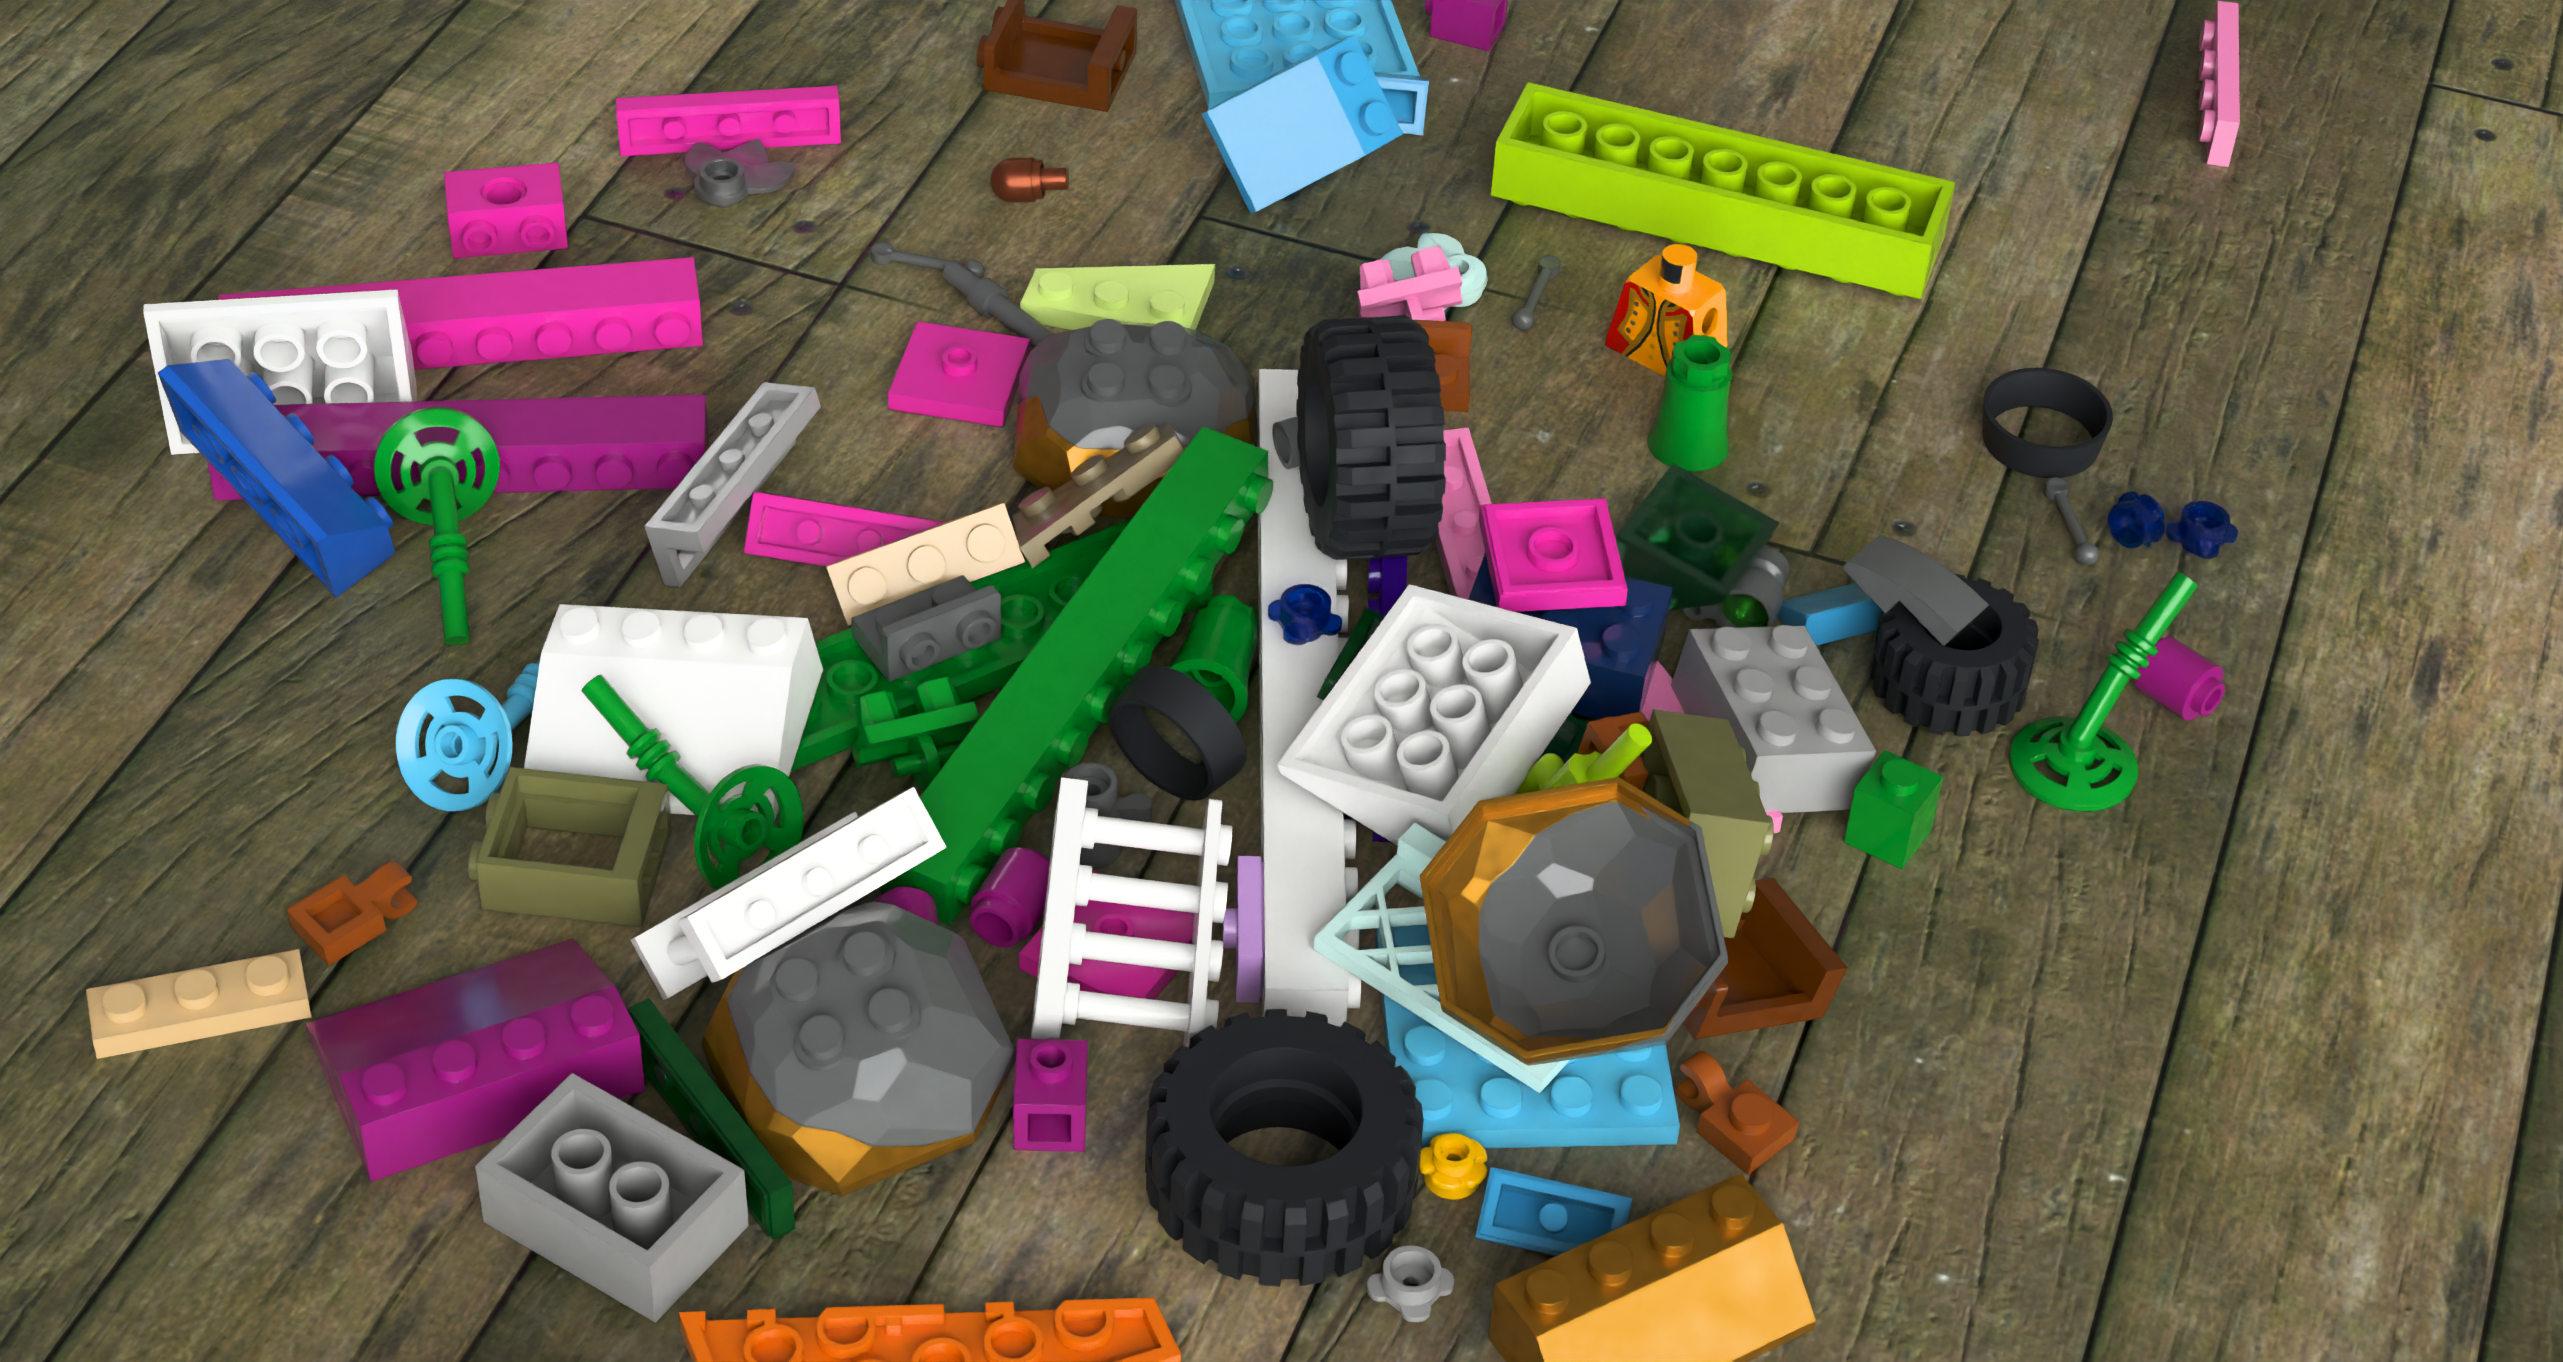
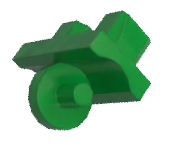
M948 677L925 681L916 686L912 697L918 714L900 718L892 692L885 690L862 696L855 707L859 736L851 749L856 767L891 760V770L895 778L913 774L919 787L926 790L941 770L940 767L945 765L956 750L954 745L960 744L969 733V726L976 724L980 719L975 702L961 704L960 698Z

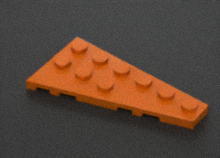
M1154 1297L1064 1300L1056 1310L1014 1311V1302H986L985 1312L944 1313V1304L826 1307L819 1317L776 1318V1309L747 1310V1319L706 1320V1311L679 1312L680 1331L692 1362H1181L1180 1350Z

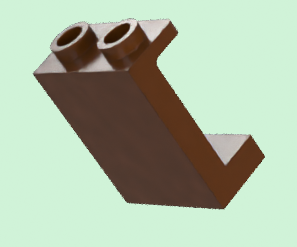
M1007 0L1004 7H997L993 18L992 30L989 36L983 35L978 45L977 66L984 68V90L1108 112L1136 55L1137 9L1116 5L1105 30L1030 17L1025 14V0Z
M1774 878L1755 880L1756 891L1749 913L1741 914L1734 938L1724 937L1728 964L1683 1022V1025L1695 1040L1823 1018L1841 983L1847 966Z

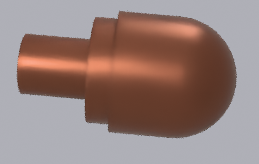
M1034 157L1008 158L1002 160L994 167L990 183L995 195L1003 201L1036 202V199H1044L1045 190H1068L1069 173L1067 167L1044 168L1043 160H1035Z

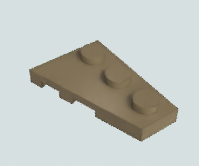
M1169 421L1158 428L1155 424L1141 427L1124 440L1125 448L1105 460L1102 455L1086 460L1072 471L1071 476L1073 479L1054 491H1051L1050 487L1041 488L1020 502L1018 505L1020 511L1012 516L1019 547L1032 568L1050 556L1044 545L1060 533L1066 534L1070 532L1078 536L1096 523L1094 518L1102 511L1101 503L1110 497L1115 502L1129 499L1173 466L1185 449Z

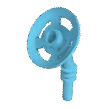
M540 659L537 663L526 665L522 674L516 678L514 684L508 689V699L502 705L484 687L464 679L435 681L422 688L412 697L399 720L396 733V756L400 772L406 784L420 800L439 810L464 811L483 804L493 792H497L506 778L511 763L513 747L511 731L528 715H532ZM457 695L469 697L480 703L485 708V711L481 718L470 712H456L449 697ZM430 713L434 719L430 723L426 734L425 749L427 756L421 757L419 750L420 732L425 718ZM499 743L497 762L493 772L491 773V775H489L488 771L494 763L497 752V744ZM442 771L457 778L468 777L469 793L455 794L448 792L432 780Z

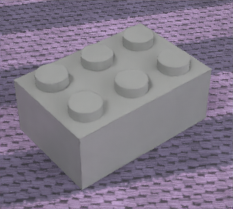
M1780 625L1777 627L1689 629L1671 687L1685 714L1727 719L1730 721L1739 746L1745 749L1746 764L1752 779L1759 784L1760 799L1765 812L1779 810L1780 813L1851 810L1855 787L1870 769L1876 749L1806 627Z
M573 1073L475 1166L484 1223L655 1323L749 1226L744 1169Z

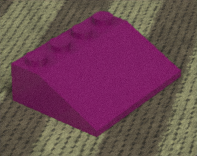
M573 938L305 1023L309 1039L370 1182L506 1137L572 1073L618 1099L645 1090L639 1032L615 985Z

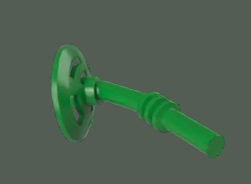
M427 407L404 415L386 430L375 452L374 476L380 494L395 512L413 522L433 525L434 537L429 540V548L432 551L430 561L433 564L431 573L433 577L439 579L444 642L447 645L458 646L470 641L464 577L470 572V566L467 562L469 555L466 550L468 546L467 538L460 534L459 521L477 512L488 501L498 481L500 461L498 450L491 434L477 419L453 408ZM429 427H449L459 431L453 444L446 441H431L421 445L414 434L419 430ZM478 447L484 459V475L479 488L473 486L476 477V465L471 453ZM396 450L404 454L400 464V476L404 489L399 491L395 489L391 479V464ZM461 459H464L466 464V475L463 482L459 481V473L456 463ZM413 461L418 463L421 481L413 484L410 476ZM424 498L431 501L432 511L417 508V506ZM456 499H457L458 502L461 504V505L458 506V507H457V505H456Z
M2179 571L2175 573L2135 629H2126L2123 635L2126 641L2118 640L2114 646L2118 652L2116 654L2111 652L2107 654L2105 658L2109 664L2076 717L2059 716L2040 719L2025 726L2017 733L2011 744L2009 764L2015 779L2029 794L2051 806L2077 812L2104 810L2121 803L2130 795L2138 776V764L2135 754L2119 735L2102 724L2130 678L2138 680L2141 676L2138 667L2147 668L2150 664L2146 658L2147 655L2155 656L2158 653L2155 644L2199 586ZM2050 729L2042 735L2039 742H2030L2037 734ZM2097 735L2106 739L2115 749L2107 748ZM2060 737L2059 743H2051L2054 739ZM2045 759L2053 770L2061 776L2068 778L2067 785L2064 786L2048 779L2032 763ZM2095 759L2102 762L2100 766L2092 769ZM2112 768L2121 772L2115 780L2107 785L2097 788H2091L2090 784L2105 779L2112 771Z
M602 674L591 679L582 688L581 692L628 745L629 749L626 755L630 759L639 758L636 763L639 770L648 769L645 777L650 782L658 780L662 784H668V791L698 817L694 836L695 858L701 875L713 889L718 890L739 878L738 861L751 857L761 845L770 850L768 856L761 863L763 864L800 843L803 831V805L795 784L785 773L776 768L761 764L743 766L725 776L710 793L678 763L681 756L677 751L668 752L671 744L666 739L659 742L661 732L657 728L649 730ZM746 782L742 794L728 798L723 804L720 802L721 798L730 789ZM769 788L775 795L778 803L779 826H774V811L770 801L764 795ZM754 805H756L758 812L752 811L750 809ZM719 842L724 843L723 849L721 848ZM707 843L712 856L718 861L717 868L714 867L710 860Z

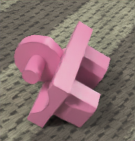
M1440 246L1421 249L1412 254L1411 264L1415 277L1396 282L1394 281L1389 260L1380 259L1360 265V290L1357 291L1359 317L1405 315L1412 320L1446 321L1443 308L1462 304L1460 290L1462 279L1459 268H1450Z

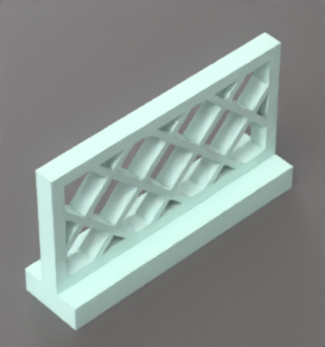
M1414 822L1398 839L1397 854L1315 936L1314 950L1538 1093H1541L1570 1060L1527 1066L1443 1013L1437 984L1414 986L1399 975L1398 966L1434 963L1431 945L1394 947L1390 927L1427 925L1419 875L1446 843L1443 839ZM1397 883L1421 898L1423 906L1387 909L1384 895ZM1379 928L1383 948L1357 950L1341 939L1350 930Z

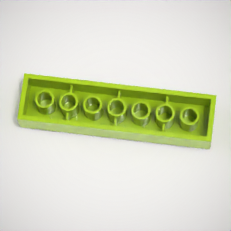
M1527 82L1496 141L1491 196L1511 200L1518 205H1531L1564 213L1572 218H1585L1614 225L1626 231H1639L1668 238L1680 244H1693L1722 251L1734 257L1743 256L1776 264L1788 270L1797 269L1818 274L1842 283H1855L1872 287L1896 296L1922 299L1945 237L1956 182Z

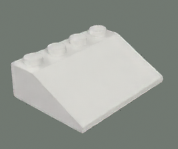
M398 289L144 304L143 313L171 455L200 452L180 432L160 381L158 372L168 365L230 359L245 376L255 372L262 378L275 396L276 402L273 405L418 401L412 349Z
M1409 584L1277 763L1279 772L1397 846L1398 839L1414 822L1447 841L1478 801L1510 796L1516 793L1525 780L1529 769L1538 761L1591 682L1578 630L1571 626Z
M559 604L541 652L524 768L650 782L645 777L648 769L639 770L636 766L639 758L630 759L626 755L629 749L628 745L581 692L582 688L591 679L602 674L649 730L657 728L661 732L659 742L666 739L671 744L668 752L677 751L681 756L678 763L710 793L725 776L747 765L761 764L782 771L789 777L823 672L808 618ZM746 782L730 789L721 798L720 802L723 804L728 798L742 794ZM769 788L764 795L772 805L775 820L779 807L775 795ZM668 791L670 814L694 815ZM754 805L750 809L752 811L758 812L756 805Z

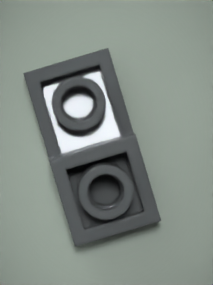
M1879 535L1842 567L1859 585L1861 590L1885 613L1901 601L1917 618L1919 623L1943 646L1989 606L1970 586L1936 560L1905 543L1884 535Z

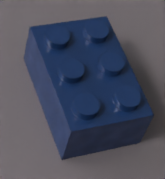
M1485 553L1468 600L1497 607ZM1624 576L1628 589L1625 606L1517 612L1577 628L1591 683L1571 713L1599 720L1609 716L1616 717L1642 712L1665 637L1673 591L1672 587Z

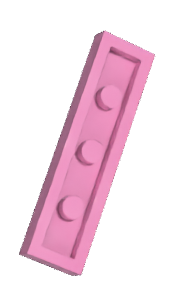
M2217 1L2213 21H2203L2199 39V51L2203 52L2199 67V81H2203L2198 109L2203 111L2200 121L2198 141L2207 142V164L2229 167L2240 124L2238 3Z
M1469 427L1443 430L1444 442L1446 443V461H1444L1446 483L1445 494L1442 497V521L1438 522L1439 532L1435 539L1450 595L1467 600L1485 554L1479 524L1480 505L1492 504Z

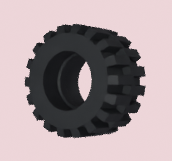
M1955 574L1985 600L1989 606L1945 646L1919 623L1917 618L1901 601L1887 613L1882 610L1870 666V679L1874 680L1872 688L1876 696L1885 699L1884 706L1892 714L1901 713L1904 715V722L1914 727L1923 725L1929 728V732L1940 735L1943 734V731L1954 732L1956 736H1970V732L1975 730L1985 734L1994 731L1996 724L2005 726L2013 720L2015 712L2021 711L2025 702L2039 639H2037L2039 629L2036 621L2029 619L2031 611L2026 605L2013 601L2014 594L2004 588L1995 589L1991 587L1992 582L1980 578L1974 581L1965 579V575Z

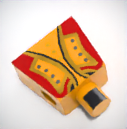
M1683 244L1669 245L1664 248L1662 255L1654 256L1630 275L1624 283L1606 336L1605 346L1665 377L1667 364L1671 359L1676 342L1685 341L1691 335H1706L1715 337L1721 345L1727 347L1726 290L1721 283L1695 271L1697 253L1693 248Z

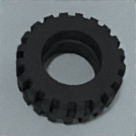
M1405 315L1320 320L1306 332L1304 345L1301 346L1299 357L1301 364L1297 376L1298 399H1296V416L1298 417L1297 444L1300 454V479L1304 490L1303 500L1305 511L1309 517L1310 532L1315 537L1316 547L1323 554L1335 560L1418 555L1433 544L1439 532L1438 522L1442 521V497L1445 494L1446 483L1444 475L1446 443L1444 442L1443 433L1445 422L1444 410L1441 407L1440 379L1439 374L1436 373V359L1433 348L1428 345L1429 336L1426 330L1422 328L1421 324Z
M1267 1009L1265 1017L1250 1019L1247 1012L1226 1019L1224 1028L1216 1030L1211 1025L1191 1037L1189 1048L1182 1045L1164 1063V1072L1155 1078L1149 1094V1110L1147 1111L1146 1190L1150 1205L1158 1211V1222L1166 1233L1175 1241L1183 1238V1250L1202 1264H1205L1210 1259L1218 1263L1217 1271L1223 1275L1237 1280L1241 1279L1242 1274L1259 1277V1285L1280 1287L1282 1279H1299L1300 1286L1321 1283L1324 1281V1274L1335 1271L1337 1276L1341 1277L1362 1267L1364 1254L1370 1259L1379 1256L1393 1243V1234L1404 1229L1411 1215L1413 1199L1416 1198L1424 1122L1422 1104L1415 1097L1416 1086L1408 1072L1401 1065L1395 1067L1396 1057L1377 1040L1371 1045L1365 1041L1366 1034L1361 1029L1345 1021L1341 1027L1328 1023L1326 1015L1306 1011L1305 1017L1287 1016V1009ZM1271 1127L1299 1129L1317 1135L1332 1144L1339 1151L1324 1160L1311 1164L1278 1166L1251 1159L1233 1149L1228 1142L1250 1131Z

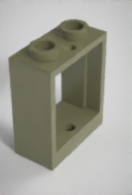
M509 767L501 792H493L489 797L486 810L487 831L484 840L474 841L469 856V878L472 881H478L482 909L642 927L672 832L668 784ZM528 827L623 838L613 870L517 860Z

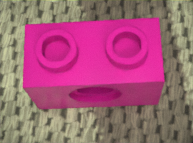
M558 163L444 172L453 259L568 249Z

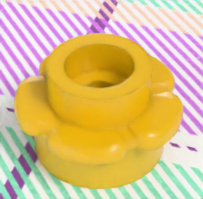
M1444 1133L1433 1137L1430 1141V1146L1421 1149L1419 1170L1423 1174L1427 1188L1432 1193L1445 1199H1462L1473 1194L1479 1184L1485 1179L1488 1171L1487 1166L1484 1164L1487 1161V1153L1484 1147L1474 1139L1462 1134Z

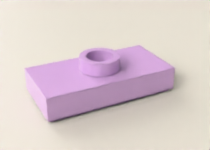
M1237 856L1235 908H1226L1222 923L1223 949H1235L1236 1002L1260 1003L1264 988V861H1261V856Z

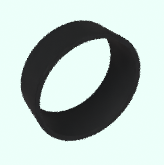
M2023 368L2007 372L1990 383L1983 398V441L1988 451L2005 466L2017 472L2035 477L2062 478L2076 475L2089 468L2097 459L2113 421L2112 408L2101 391L2076 375L2055 369ZM2034 406L2049 408L2076 419L2088 430L2092 439L2073 446H2044L2013 435L2004 429L1995 418L2005 411L2018 407Z
M1147 665L1140 668L1110 709L1109 722L1111 731L1124 755L1144 777L1173 796L1192 801L1202 800L1238 774L1245 766L1247 756L1245 743L1231 715L1202 685L1175 669L1161 665ZM1141 706L1158 712L1174 723L1194 744L1206 768L1191 762L1174 750L1153 728Z

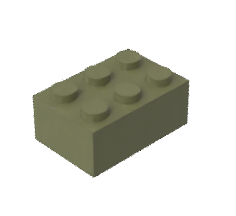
M1653 709L1647 728L1652 736V743L1640 754L1645 768L1649 772L1642 791L1702 828L1724 937L1734 938L1741 914L1749 913L1753 906L1756 891L1754 873L1759 857L1766 856L1771 849L1774 835L1773 819L1765 812L1760 799L1759 784L1752 779L1746 764L1745 749L1739 746L1729 720Z

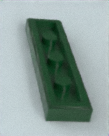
M650 998L627 1008L640 1035L643 1073L697 1144L745 1170L747 1208L767 1237L770 1236L774 1240L794 1230L793 1187L787 1175Z

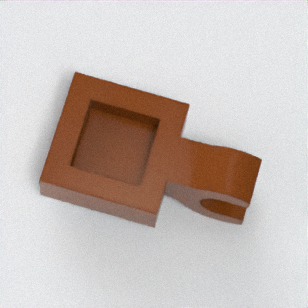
M397 861L384 864L369 878L356 886L345 875H342L287 908L286 912L290 926L330 966L387 931L384 917L388 919L403 917L418 905L417 899L404 887L412 882V877Z
M1701 1050L1681 1064L1680 1070L1688 1078L1677 1085L1674 1092L1684 1104L1701 1113L1696 1132L1747 1175L1795 1139L1799 1121L1748 1079L1735 1089H1732L1718 1062Z

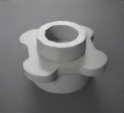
M1414 1245L1402 1246L1391 1251L1383 1262L1382 1273L1371 1275L1367 1281V1293L1371 1299L1377 1302H1388L1392 1307L1400 1311L1402 1317L1409 1322H1422L1428 1319L1431 1314V1305L1440 1296L1451 1294L1454 1289L1453 1274L1448 1269L1441 1268L1440 1261L1431 1251Z

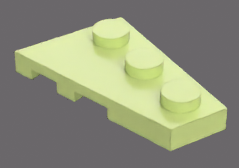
M1215 264L1036 268L1020 302V308L1043 325L1070 330L1090 327L1095 322L1103 319L1150 324L1173 321L1183 327L1196 330L1215 282Z

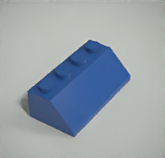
M230 359L168 365L158 372L180 432L335 598L395 554L389 529L394 524L386 510L372 496L363 500L351 488L354 481L350 473L334 455L330 454L324 459L313 448L312 444L315 443L311 432L294 413L284 417L273 405L276 402L274 394L259 375L251 372L245 376Z

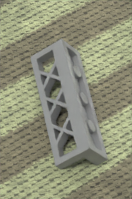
M763 382L644 527L664 586L680 588L752 499L753 492H757L796 444L797 436L821 408L815 387Z

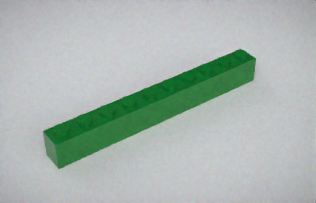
M1202 426L919 797L947 848L880 886L881 895L890 889L902 886L923 890L934 898L939 921L951 926L966 904L971 906L974 895L1000 855L1009 848H1016L1022 828L1034 812L1040 813L1047 807L1052 798L1057 780L1068 766L1072 768L1080 762L1085 753L1088 738L1099 723H1107L1109 721L1111 707L1134 674L1140 668L1149 665L1152 651L1163 636L1170 637L1176 631L1182 618L1183 609L1194 594L1201 595L1206 590L1211 581L1214 567L1225 553H1233L1237 548L1244 526L1253 514H1261L1267 507L1273 491V480L1268 478L1267 450Z

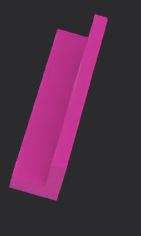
M837 86L616 98L620 156L685 153L697 142L706 143L719 150H731L755 139H759L764 148L841 143Z
M753 492L744 553L825 566L947 521L779 494Z

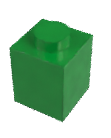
M1884 750L1855 787L1844 843L1903 870L1932 830L1943 776Z

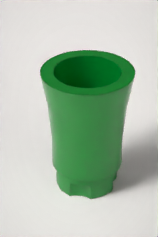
M1691 335L1685 341L1676 342L1671 359L1667 364L1664 388L1657 415L1648 435L1647 444L1650 452L1657 460L1675 469L1684 471L1708 470L1721 464L1729 453L1727 422L1729 391L1732 379L1730 368L1731 354L1730 349L1721 345L1715 337Z
M1222 594L1211 597L1208 606L1201 609L1193 618L1186 639L1177 657L1169 667L1189 676L1208 690L1224 706L1235 723L1243 717L1248 704V679L1258 643V616L1254 608L1243 604L1233 595Z

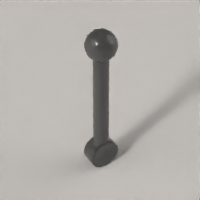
M886 242L876 243L871 247V259L878 265H886L894 261L943 271L945 266L951 262L950 260L893 250L891 244ZM969 260L966 263H961L978 277H983L985 270L981 262Z
M1546 255L1539 259V276L1523 308L1517 310L1512 317L1513 325L1517 329L1528 330L1533 326L1535 321L1534 309L1550 277L1558 276L1560 273L1561 261L1559 258Z
M2058 477L2050 478L2046 482L2044 494L2048 499L2056 501L2077 546L2075 559L2081 565H2092L2099 557L2098 548L2093 543L2087 541L2067 498L2070 485L2065 479Z

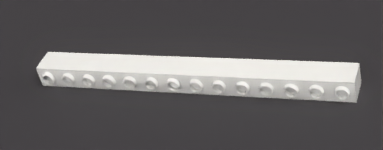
M1259 369L1257 445L1259 448L1268 451V478L1273 480V491L1270 501L1265 510L1258 514L1261 861H1264L1265 940L1262 1017H1265L1267 1009H1287V1016L1305 1017L1306 1011L1326 1015L1328 1023L1341 1027L1347 1019V1008L1360 1009L1361 979L1315 951L1314 939L1358 893L1357 867H1345V859H1355L1356 820L1344 819L1342 811L1280 774L1277 763L1323 702L1317 695L1349 639L1338 638V632L1347 633L1348 595H1337V590H1346L1347 559H1332L1316 547L1315 537L1311 535L1308 513L1305 511L1299 467L1286 469L1280 462L1275 450L1272 435L1273 424L1297 417L1298 370ZM1359 929L1350 930L1341 940L1359 950Z

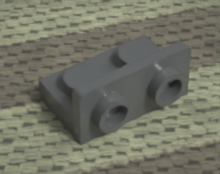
M962 575L852 617V637L884 677L891 682L1000 639L1001 595L992 585L976 590L965 576Z

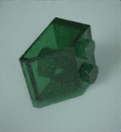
M1673 463L1622 527L1615 539L1624 576L1673 588L1669 611L1722 604L1774 535L1779 522Z

